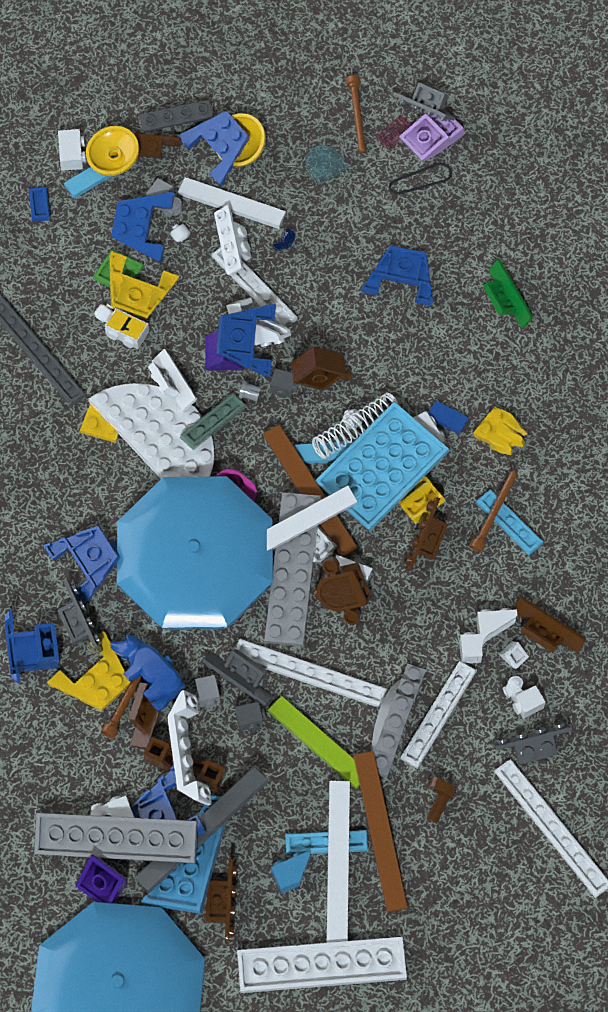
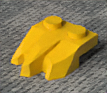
M494 407L473 432V435L476 439L488 443L491 449L502 454L511 455L513 452L511 447L524 448L525 441L521 436L527 435V432L512 414Z
M425 476L398 504L409 518L417 524L422 518L426 517L428 511L425 509L429 500L435 497L440 498L437 507L446 500Z

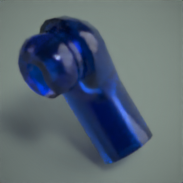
M285 230L282 241L273 243L275 252L292 246L295 240V232L293 230Z

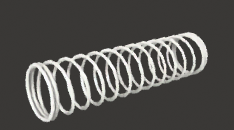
M385 393L380 399L369 403V406H364L363 410H358L352 416H360L367 427H369L370 424L366 420L364 412L374 422L375 420L370 409L379 417L376 405L384 412L381 401L388 408L389 404L386 397L392 403L395 402L398 405L399 403L392 394ZM380 400L381 407L376 404V401ZM371 404H374L375 410L370 407ZM360 411H363V417L358 414ZM348 416L346 420L340 421V424H335L334 428L331 427L328 431H324L322 435L314 437L312 440L313 447L321 458L327 459L329 453H335L334 448L339 451L341 446L346 447V441L352 443V438L356 440L358 434L361 435L355 426L353 427L347 422V419H353L360 426L362 433L365 431L363 426L356 419ZM342 422H345L346 428L341 425ZM347 423L353 428L357 438L350 433ZM337 425L340 426L341 433L335 429ZM341 427L348 433L351 441L346 439ZM331 429H334L335 436L329 432ZM335 430L341 435L345 445L339 441ZM324 433H328L329 440L324 436ZM330 435L333 436L336 442L338 443L339 449H337L333 444ZM324 438L331 445L333 453L326 446ZM318 441H319V442L321 443V445L323 446V448H324V450H325V452H326V456H325V455L323 454V452L321 451V449H320V447H319V444H318Z

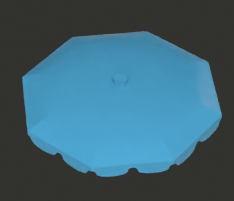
M227 476L163 477L117 521V554L120 557L117 562V585L162 629L190 630L198 628L201 630H219L228 628L273 583V549L267 550V529L273 526V520Z
M92 902L39 945L31 1012H200L205 958L161 907Z

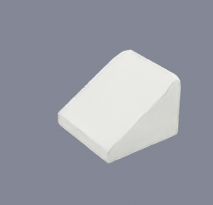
M511 642L499 653L515 670L529 657L518 642Z

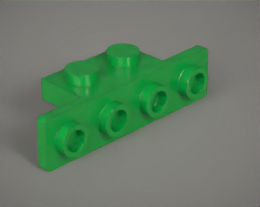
M496 260L489 269L494 281L486 282L483 288L499 316L513 314L520 327L525 328L533 319V316L501 260Z

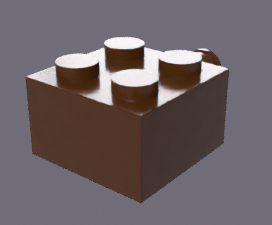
M313 346L291 363L293 383L322 391L339 379L349 381L352 376V371L345 369L343 354L321 349L320 347Z

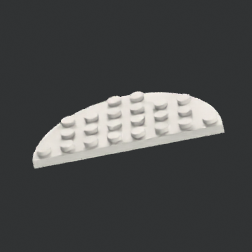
M136 383L114 386L89 398V403L115 428V431L160 479L163 477H210L214 461L212 436L195 450H192L180 439L183 432L202 418V415L193 405L186 411H183L175 398L168 394L164 395L158 386Z

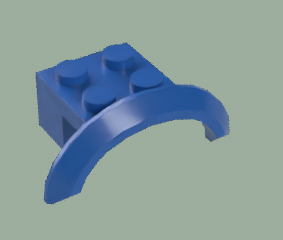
M10 609L5 616V632L11 678L16 683L21 684L19 672L58 668L59 654L55 623L35 625L34 631L14 633L12 609Z

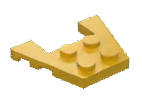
M111 251L109 256L111 308H117L146 321L176 283L179 276L163 270L158 287L122 274L127 257Z
M104 631L99 634L103 642L101 644L103 651L100 652L103 658L76 683H73L61 670L47 681L50 687L71 695L101 711L130 685V682L123 675L125 671L116 653L111 649V643Z

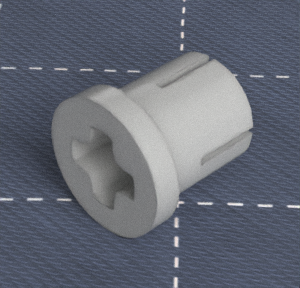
M243 380L238 398L242 399L243 397L257 401L261 387L248 384L247 381Z

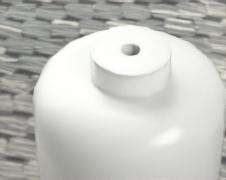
M176 224L172 227L173 230L170 233L176 242H182L190 235L189 229L184 224Z
M101 304L94 314L102 322H107L113 311L110 305L107 304L105 306Z
M357 409L346 410L342 420H346L348 416L353 417L359 424H362L363 421L358 415L352 416L353 413L358 412ZM347 419V422H349L353 427H359V425L353 419ZM347 423L348 428H349V429H353V428Z

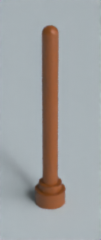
M351 75L346 78V85L351 90L358 150L360 153H364L366 148L358 95L361 83L359 76Z
M515 470L510 472L478 536L472 538L468 545L469 548L478 553L483 552L486 546L485 538L517 477Z
M142 676L131 681L111 721L104 724L101 729V733L104 736L115 739L118 733V723L143 678Z

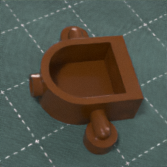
M327 557L322 565L325 574L314 590L315 598L324 607L332 611L346 610L344 614L345 622L355 625L361 617L360 611L356 608L368 604L372 597L358 562L340 566L338 559Z

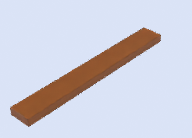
M280 425L264 432V439L299 494L321 496V500L326 498ZM337 515L319 524L322 530L337 545L335 550L339 556L346 557L358 550V547Z
M374 752L355 754L353 758L386 911L389 913L407 909V903Z

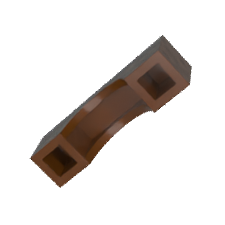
M151 737L143 753L144 762L169 772L170 768L174 765L172 746ZM192 759L196 781L206 784L210 790L218 792L226 775L225 767L209 760L200 761Z

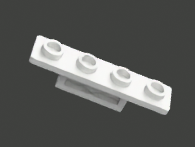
M226 205L216 211L214 215L226 272L231 276L243 269L242 260H249L251 254L245 227L233 221L231 208Z
M163 349L148 366L152 373L151 377L159 384L158 388L164 395L168 394L175 398L180 408L186 411L197 400V397L168 351Z

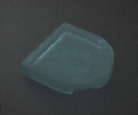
M314 147L306 156V169L317 185L348 170L345 161L332 147Z

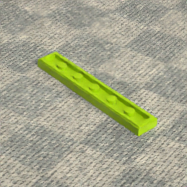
M281 696L268 709V712L357 789L359 781L354 759Z

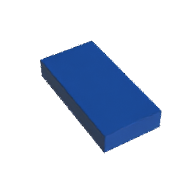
M47 187L30 188L29 198L32 222L50 221Z
M435 401L428 412V415L432 416L437 424L459 435L469 420V417L438 401Z

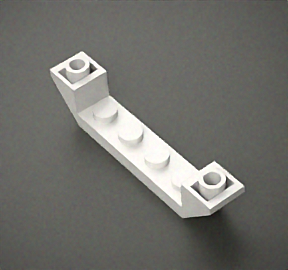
M183 690L180 692L168 715L177 790L209 806L211 805L209 786L196 781L194 777L193 760L190 750L191 743L186 719L199 714L198 700L195 695Z

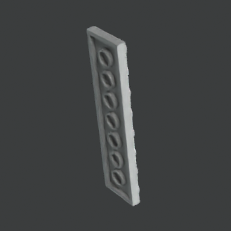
M282 493L279 523L321 500V496ZM318 525L275 549L273 583L270 590L265 643L304 646Z
M36 813L34 854L91 857L94 854L98 858L196 863L198 821Z

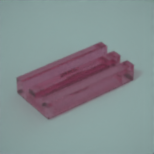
M400 115L376 136V140L380 141L383 146L385 145L390 150L401 140L399 136L412 124ZM400 122L403 123L398 128H396L386 139L383 138Z

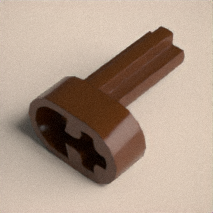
M431 777L427 787L438 793L426 819L438 824L448 800L453 799L457 788L437 777Z

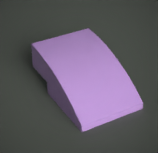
M443 109L442 112L449 114L445 109ZM425 113L402 133L399 138L423 162L453 144L465 134V131L455 119L454 121L447 119V122L438 119L435 113L433 116Z

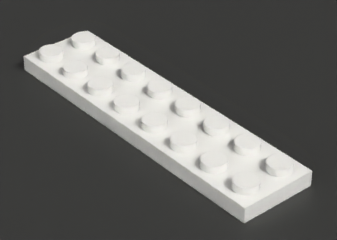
M403 937L237 950L240 993L407 979Z

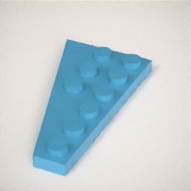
M211 795V805H204L198 816H202L221 796ZM225 824L196 850V863L183 862L153 891L144 896L141 901L142 904L201 914Z

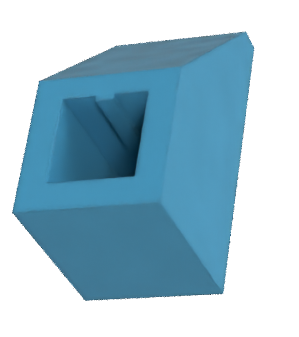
M303 851L297 852L291 859L286 861L284 859L279 860L271 867V873L281 894L300 886L310 861L309 851L305 853Z

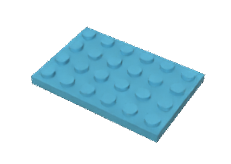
M393 402L315 481L328 495L349 486L358 504L346 511L370 532L449 452V448L398 404Z

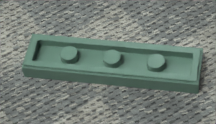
M232 393L183 432L180 439L192 450H195L242 412L246 405Z

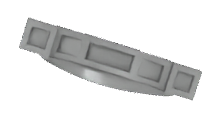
M407 664L403 677L390 688L381 704L372 738V751L374 752L379 776L387 778L406 722L425 676V669Z

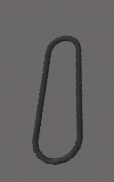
M435 163L392 180L388 188L391 193L400 195L444 183L452 177V169L445 163ZM438 165L447 167L450 172L448 178L401 192H394L391 189L392 183Z

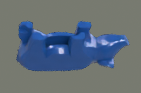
M127 634V639L116 642L112 640L111 649L123 659L130 661V667L123 675L129 682L140 676L143 677L150 687L142 693L150 702L155 700L151 704L157 711L166 708L169 702L177 698L180 692L186 688L180 674L173 667V661L167 655L163 657L154 647L144 643L134 635Z

